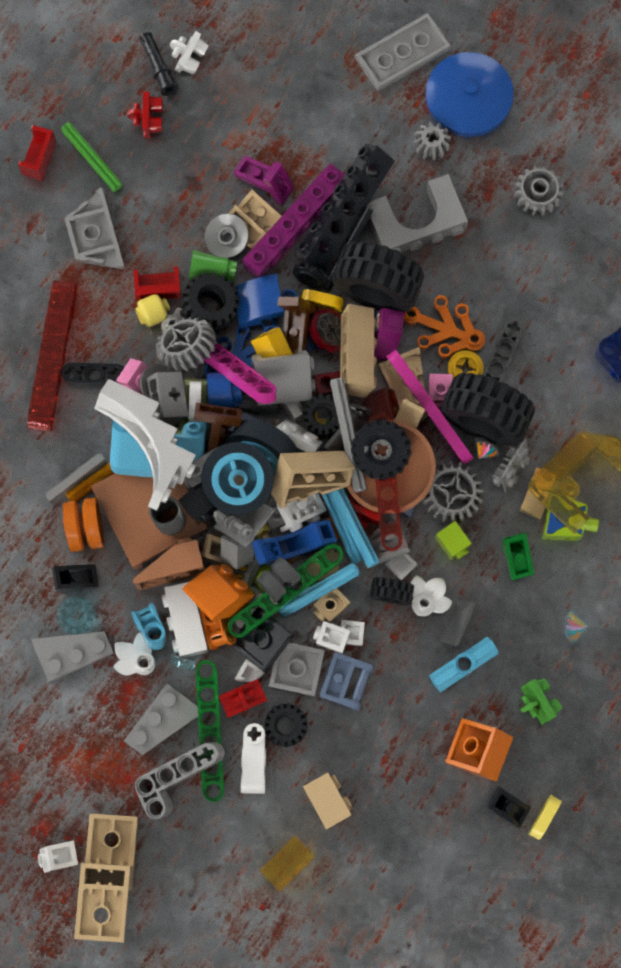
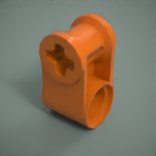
M201 610L200 618L205 632V641L209 649L214 651L219 646L235 644L236 637L231 635L228 629L231 618L212 621Z

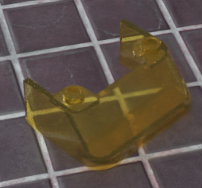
M588 431L579 432L529 481L530 492L573 534L580 530L589 520V517L573 502L579 495L580 488L571 476L597 451L621 473V440L615 436Z

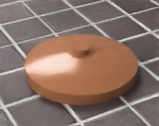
M387 420L400 426L406 432L411 442L412 456L410 457L409 465L405 467L401 474L399 473L393 479L375 480L365 475L367 490L354 492L352 481H350L347 489L352 497L365 508L382 514H397L415 507L427 496L435 479L436 461L432 447L421 432L406 423ZM379 444L376 455L386 456L388 446L383 447Z

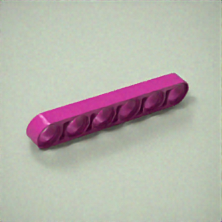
M219 343L214 345L215 351L209 353L210 358H206L204 362L223 374L229 381L257 402L270 404L276 400V386Z
M397 350L387 355L386 357L420 405L426 410L430 419L461 462L466 465L474 459Z

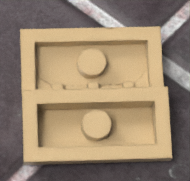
M251 190L238 206L235 205L228 213L238 216L246 224L249 232L247 246L250 249L261 240L282 216L254 190Z

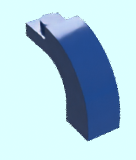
M330 520L313 522L302 529L286 535L258 539L252 542V546L259 565L268 564L270 566L279 557L288 562L319 551L329 544H334L337 542Z

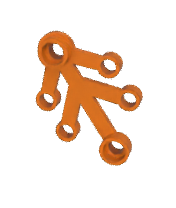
M438 295L434 300V307L439 310L443 322L421 314L415 306L404 312L403 322L406 325L413 326L420 323L440 331L430 336L421 335L417 340V346L421 350H427L431 345L451 337L460 339V341L454 344L443 343L439 346L438 355L443 359L466 348L470 351H479L485 344V335L482 331L474 329L468 316L469 308L466 304H458L455 308V315L457 318H460L465 331L456 328L447 307L448 300L443 295ZM443 300L445 304L443 306H439L437 304V301ZM463 308L465 309L466 313L460 314L458 313V309ZM413 311L416 315L409 317L407 313ZM475 336L478 338V342L474 343L470 338ZM423 339L427 340L428 344L423 346L420 344V341ZM447 348L449 353L443 354L441 349Z

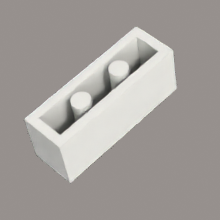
M189 582L164 587L165 594L162 595L164 608H169L171 616L167 617L169 631L174 630L176 638L172 640L173 650L175 654L179 653V656L182 658L209 652L205 641L199 607L182 590Z

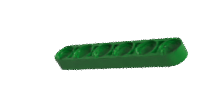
M329 544L296 568V572L301 577L302 586L298 590L287 587V593L283 595L284 599L280 604H273L270 601V596L265 592L232 617L228 624L231 635L236 638L245 637L338 566L343 559L341 547L336 544ZM336 549L340 554L339 558L336 561H329L326 558L328 550ZM312 563H317L321 567L320 573L316 576L310 575L307 571L308 566ZM255 606H261L265 610L264 616L260 619H255L251 615V611ZM237 620H241L246 624V628L242 633H235L232 629L233 623Z
M204 660L198 663L196 667L200 745H202L204 739L211 735L217 739V743L221 744L217 668L213 662ZM203 664L211 665L213 667L212 676L208 678L202 677L199 672L200 667ZM204 688L213 689L215 693L213 700L209 702L204 701L201 698V691ZM208 711L213 712L216 716L215 723L210 726L205 725L202 721L203 714ZM210 750V753L203 755L201 757L203 759L209 758L212 754H214V751ZM222 761L218 763L219 769L213 774L208 773L206 770L201 772L203 796L210 802L220 800L224 794ZM210 784H216L220 788V794L215 798L209 797L206 793V788Z

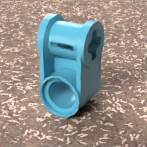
M151 602L144 609L137 612L131 611L135 625L141 632L146 645L152 650L162 649L166 645L167 639L165 629L154 604ZM154 633L161 634L160 638L152 640L149 637Z

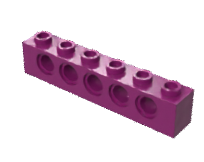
M330 163L243 258L244 269L255 278L267 276L318 219L323 206L330 200L335 187L340 184L345 174Z

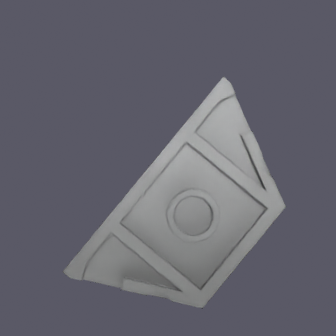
M99 188L92 198L82 202L77 210L72 211L64 218L75 259L77 262L125 269L103 189Z

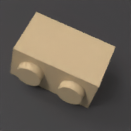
M326 773L303 786L326 830L351 816L350 810L353 807L347 796L341 797L338 791L341 785L335 775L330 777L329 773Z

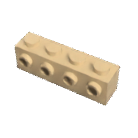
M349 303L341 314L340 378L344 379L347 395L367 398L370 392L375 389L377 378L374 377V369L377 363V358L374 357V350L377 344L374 330L377 325V319L374 318V308Z

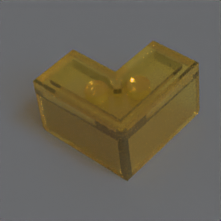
M294 836L259 871L280 892L315 856Z

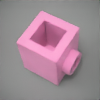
M130 358L116 381L142 394L140 379L148 366L142 361Z
M429 374L428 395L439 410H442V403L452 382V374Z

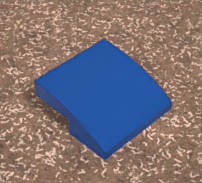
M277 274L262 276L235 286L238 291L236 296H239L240 299L237 311L240 328L262 325L263 319L284 316L283 308L277 306L278 297H281Z

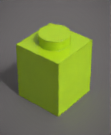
M456 521L438 532L435 536V539L450 560L455 557L459 560L469 553L468 548H470L472 543Z

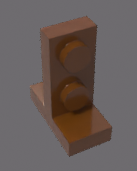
M278 297L277 306L285 309L283 335L292 354H301V351L306 350L309 315H314L318 312V306L300 297Z
M195 403L194 420L211 423L206 453L222 446L218 444L219 437L224 438L226 425L240 427L242 409Z

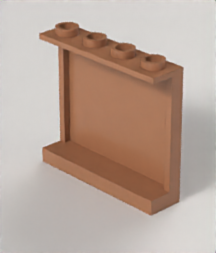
M115 473L92 485L91 488L134 570L143 567V563L166 552L173 545L179 544V540L193 538L204 531L205 533L209 532L207 525L210 522L206 524L202 522L200 525H197L181 507L186 517V524L183 530L176 535L161 533L149 514L148 505L153 494V478ZM184 482L182 485L176 483L174 489L169 487L172 490L170 496L174 497L177 501L188 492ZM174 508L163 510L158 517V522H171L176 518L178 510Z

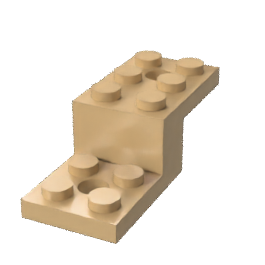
M90 813L85 863H81L74 939L125 942L129 891H132L139 817ZM111 832L117 834L119 838L117 845L114 847L108 846L105 841L106 836ZM98 908H105L108 912V919L103 923L98 922L95 918V912Z

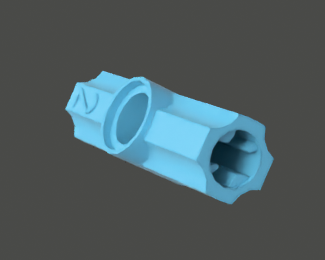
M487 636L430 674L429 677L436 689L441 693L498 655L499 652L492 640ZM458 660H468L470 663L469 670H461L458 667Z

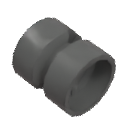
M279 557L270 565V571L265 570L256 579L260 587L276 602L287 593V587L292 588L301 579L296 570L282 557Z

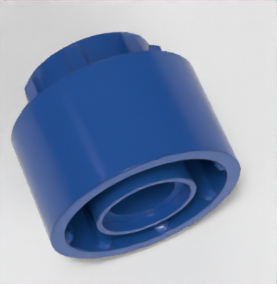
M219 372L207 373L210 405L234 408V406H239L243 403L242 390Z

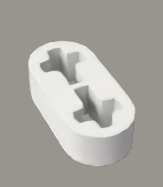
M190 381L189 422H200L194 420L195 403H201L200 381Z

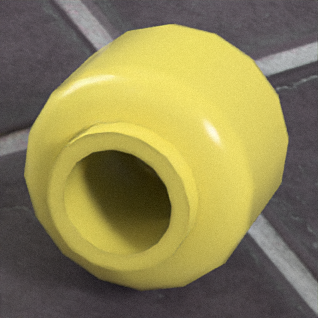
M157 294L139 300L137 308H135L140 323L142 325L146 324L148 327H153L166 320L168 317L167 311L170 310L167 300L165 298L161 299Z

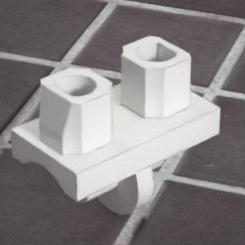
M195 31L187 45H185L187 39L183 36L180 37L179 41L171 40L169 46L174 50L171 55L177 58L179 54H182L174 71L180 74L183 70L192 75L196 72L200 62L190 56L193 52L203 57L209 46L199 39L201 33Z

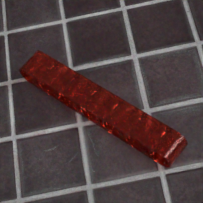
M54 280L52 283L27 416V429L51 432L53 428L62 380L61 369L65 363L77 297V283Z

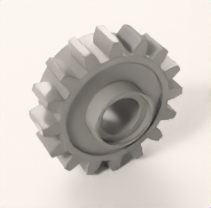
M534 166L531 171L526 169L524 176L519 175L518 182H516L514 187L517 190L515 191L514 198H520L517 204L518 206L524 204L525 212L528 209H532V215H535L536 211H540V214L544 215L545 209L551 213L554 206H559V199H562L563 196L561 190L564 185L559 183L560 176H555L553 174L554 170H546L545 166L542 169H537ZM535 188H540V189H542L544 192L539 193V192H536L534 189H535Z

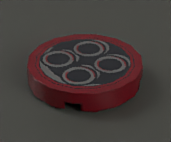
M328 308L320 309L310 319L309 332L312 340L319 348L329 350L327 352L341 351V315L335 310Z

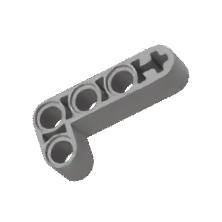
M217 742L202 744L140 776L135 782V790L148 817L159 819L170 815L173 810V803L167 789L222 761L225 754L222 745ZM210 750L214 751V754H212L209 758L203 759L201 757L203 755L210 753ZM188 758H191L194 762L192 770L187 768L186 762ZM167 769L173 772V779L171 781L166 777ZM148 779L153 785L151 791H148L146 788V781ZM157 801H159L163 806V811L161 813L157 812L155 806Z

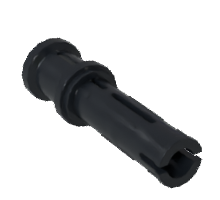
M143 33V37L140 35L139 40L152 65L153 78L159 83L161 95H171L178 90L179 85L173 80L171 68L164 63L152 33Z

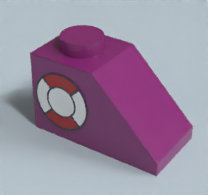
M382 308L374 315V318L377 319V325L374 330V337L377 338L374 357L377 360L387 361L388 358L386 356L397 349L401 339L404 312Z

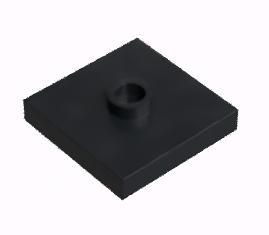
M257 607L252 617L260 619L264 616L265 611L261 607ZM271 616L245 637L236 638V642L232 646L260 670L267 673L295 635ZM244 624V626L238 633L244 632L246 624Z

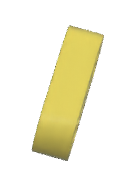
M553 795L548 797L528 833L537 840L542 838L562 802L560 799Z

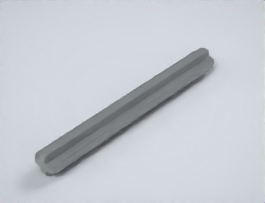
M335 378L330 381L345 453L355 467L351 478L354 492H362L367 490L365 475L357 468L352 459L353 438L355 439L356 434L343 378Z

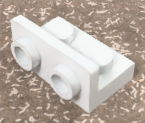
M319 493L308 496V500L302 502L300 499L289 502L287 507L281 509L276 503L286 524L280 528L281 532L288 529L291 533L304 527L303 522L307 521L308 525L321 519L319 515L327 511Z

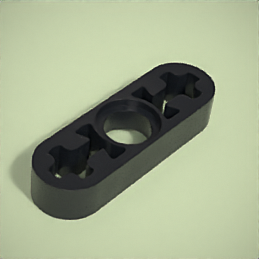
M67 363L61 369V376L68 385L104 386L107 382L104 370H107V373L112 375L119 370L121 374L124 366L106 363ZM71 369H74L75 373L82 374V369H84L85 379L82 380L81 375H74L73 379H70L66 373H70ZM93 369H98L101 372L97 380L88 378L89 372ZM107 376V379L117 382L114 376Z

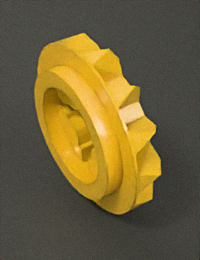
M459 351L448 362V374H452L453 380L455 376L463 372L459 367H463L467 360L468 368L472 369L467 374L483 375L484 365L481 358L472 351Z

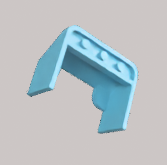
M113 420L110 450L111 470L119 475L153 478L151 465L143 449L125 428ZM186 423L182 428V433L175 434L174 438L178 439L177 446L196 454L194 461L206 454L210 423Z

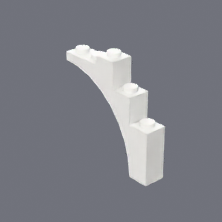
M108 379L100 391L94 409L110 417L125 428L145 452L151 465L154 480L153 494L148 507L157 510L161 502L166 504L172 492L169 487L174 489L176 483L182 485L186 477L191 478L196 465L192 464L196 454L176 445L178 439L174 438L178 428L158 419L160 413L156 411L159 402Z

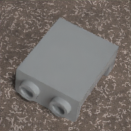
M306 350L301 351V354L266 358H262L261 355L251 356L252 369L276 386V400L270 404L311 400L312 392L316 391L314 378L311 379L310 371L314 370L313 357L309 356ZM256 401V403H257L258 406H261V405H270V404H262V403H259V402Z

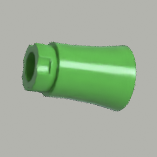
M193 249L189 281H192L195 276L200 278L202 273H206L207 276H210L211 273H216V277L222 275L225 277V281L230 280L234 282L237 261H228L229 258L213 256Z

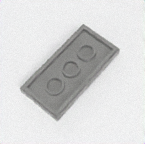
M426 13L355 54V59L377 92L450 51L452 46L430 14Z

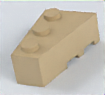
M344 451L280 453L271 495L281 509L287 507L289 502L298 499L302 502L308 500V496L319 492L321 495L348 487L355 467Z

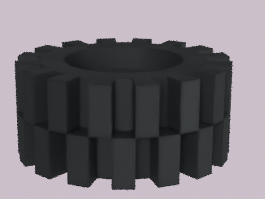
M319 394L318 397L314 396L311 398V401L306 403L303 411V424L309 433L311 432L325 439L326 436L328 438L332 437L340 428L334 398H331V395L323 396V394ZM321 408L330 410L333 415L332 421L325 425L318 423L315 419L316 411Z
M373 577L370 597L390 604L411 605L414 585L406 583V581H399L398 579Z
M282 703L274 706L268 712L265 719V731L269 739L280 747L295 746L306 735L307 719L304 712L298 706H294L291 703ZM283 716L293 718L296 724L294 731L287 735L280 733L277 729V722Z

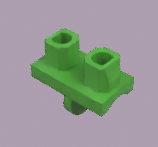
M545 678L537 681L533 679L520 687L525 695L521 698L526 705L520 709L522 713L529 711L532 718L537 717L541 725L557 717L556 714L562 709V706L556 698L548 702L544 693L550 690V685Z

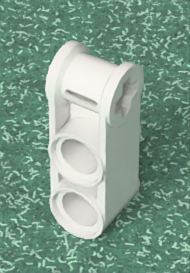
M256 723L246 726L243 733L241 793L265 794L266 734L263 727ZM253 728H257V731L261 732V736L257 737L256 741H253L252 737L248 736V732H252Z

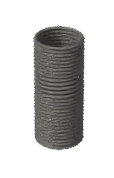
M169 496L166 504L161 502L157 510L149 507L150 517L161 533L176 535L183 530L186 524V517L174 497ZM168 508L178 510L176 518L171 522H158V517L163 510Z

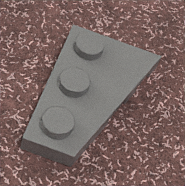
M105 631L31 639L49 683L115 654Z
M166 684L125 738L124 742L144 756L168 737L198 717V706L169 684Z

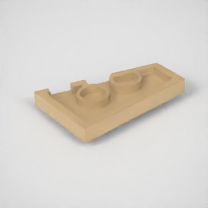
M420 347L401 354V357L424 388ZM389 360L378 364L398 410L404 399L422 407Z

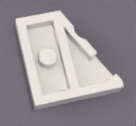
M289 418L276 426V428L290 437L297 448L305 452H318L323 444L316 435L309 433Z

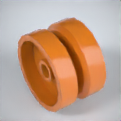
M96 497L84 499L82 513L76 500L63 502V524L70 552L74 553L84 550L86 546L85 536L92 550L104 548V530L98 499Z

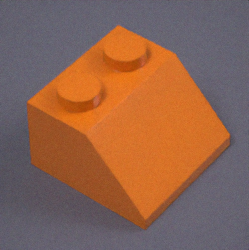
M226 564L209 566L182 589L212 621L234 617L248 606L255 595L248 584L241 580L234 573L233 569Z
M462 718L445 763L476 776L497 782L513 737L497 728Z

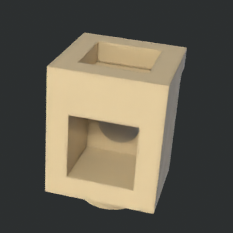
M336 588L322 596L314 604L316 610L313 613L322 623L325 620L331 623L350 606V601ZM331 601L335 604V607L328 609L326 608V603Z

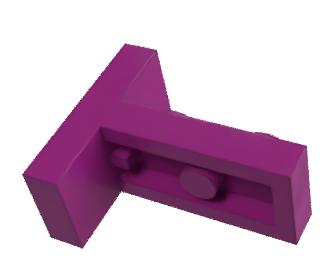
M245 155L233 172L236 178L271 193L275 202L281 205L285 203L294 189L283 165L276 161L272 166H268Z

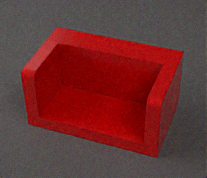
M32 125L31 132L33 138L24 162L19 161L18 167L22 175L43 181L57 141L53 130Z
M178 266L174 267V272L139 275L138 270H133L137 302L153 294H157L161 299L165 298L166 300L181 299V280Z

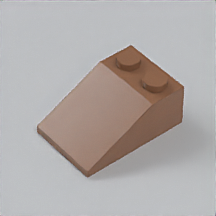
M192 538L179 540V544L173 545L133 579V583L138 591L194 578L203 572L205 566L198 541L192 540Z

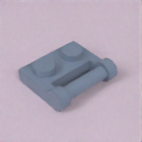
M334 652L319 697L360 711L362 705L360 701L369 674L373 673L375 666ZM354 667L361 669L350 700L344 697Z

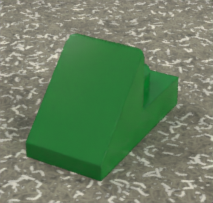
M526 532L503 538L501 550L506 556L511 580L534 575Z

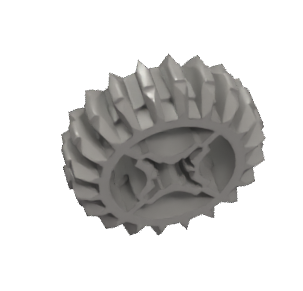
M184 316L181 321L176 320L173 325L168 324L169 328L167 330H162L163 335L157 338L159 342L155 346L157 348V357L163 366L172 372H182L183 370L189 372L190 368L196 369L198 364H204V360L210 358L209 353L215 351L214 345L217 342L215 332L206 320L198 322L200 317L193 320L191 317L187 319Z
M450 461L449 468H446V465L441 463L440 470L436 468L435 479L427 494V498L422 501L425 505L431 504L426 510L428 513L433 510L436 511L433 518H438L439 514L443 515L441 519L443 523H445L447 517H450L451 523L456 520V517H458L460 522H464L463 514L471 518L472 512L470 510L477 512L479 507L476 504H481L483 501L478 496L483 495L484 490L477 489L482 485V481H474L478 476L477 473L469 475L471 467L468 466L465 471L462 470L463 463H459L457 468H454L453 461ZM453 476L452 481L448 484H435L443 477ZM460 478L467 483L471 494H468L466 490L460 487ZM455 483V495L449 502V491ZM433 491L438 492V495L444 498V507L437 502ZM456 501H469L467 505L460 509H451L452 504Z

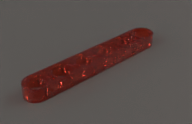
M384 413L375 414L370 420L371 423L378 418H385L391 422L388 415ZM397 475L393 479L375 480L381 543L386 550L393 552L399 550L403 544ZM386 487L394 490V497L389 501H385L381 497V492ZM394 511L397 518L393 524L384 522L383 515L385 512ZM388 535H397L399 543L396 547L390 548L386 545L385 540Z

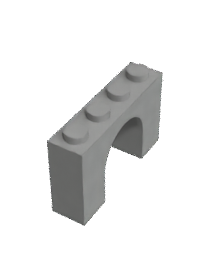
M449 174L427 182L426 190L434 207L436 217L431 224L424 228L409 229L402 226L395 219L386 196L370 201L366 207L372 209L373 213L368 222L377 244L388 246L390 249H396L402 253L409 249L411 251L420 249L423 244L429 242H440L444 237L451 234L452 236L462 234L467 228L468 220Z

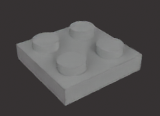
M289 643L273 664L269 687L315 697L325 650Z

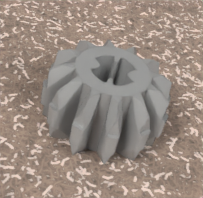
M431 121L428 123V127L422 124L420 131H416L414 135L416 139L413 141V145L417 147V154L424 153V160L431 156V159L434 161L436 155L442 158L444 151L448 152L450 148L448 143L451 142V137L447 135V128L441 129L440 123L435 127Z

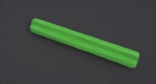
M70 122L63 125L61 128L63 134L113 192L121 189L123 186L122 182Z

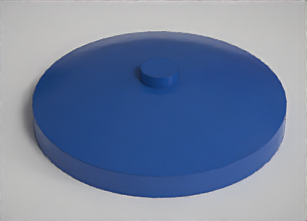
M464 52L444 59L434 68L427 82L425 96L430 115L437 124H441L443 129L447 128L448 132L458 136L476 137L495 130L504 122L510 112L514 93L512 81L501 64L491 57L480 53Z

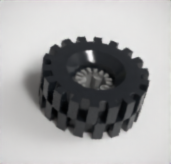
M384 419L382 421L373 420L369 424H364L361 430L358 429L355 433L356 437L352 440L353 446L351 448L352 459L357 468L366 476L375 480L393 479L399 473L401 474L405 467L409 465V460L412 456L411 442L406 432L396 423ZM379 444L383 447L388 446L386 456L376 455Z

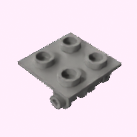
M525 438L520 445L510 447L505 455L506 458H503V462L507 465L500 463L492 476V483L498 487L502 484L505 493L508 492L510 487L514 488L519 479L518 474L522 468L525 469L530 462L531 457Z
M266 504L250 513L241 515L229 514L217 509L213 513V517L217 522L214 528L247 548L275 510Z

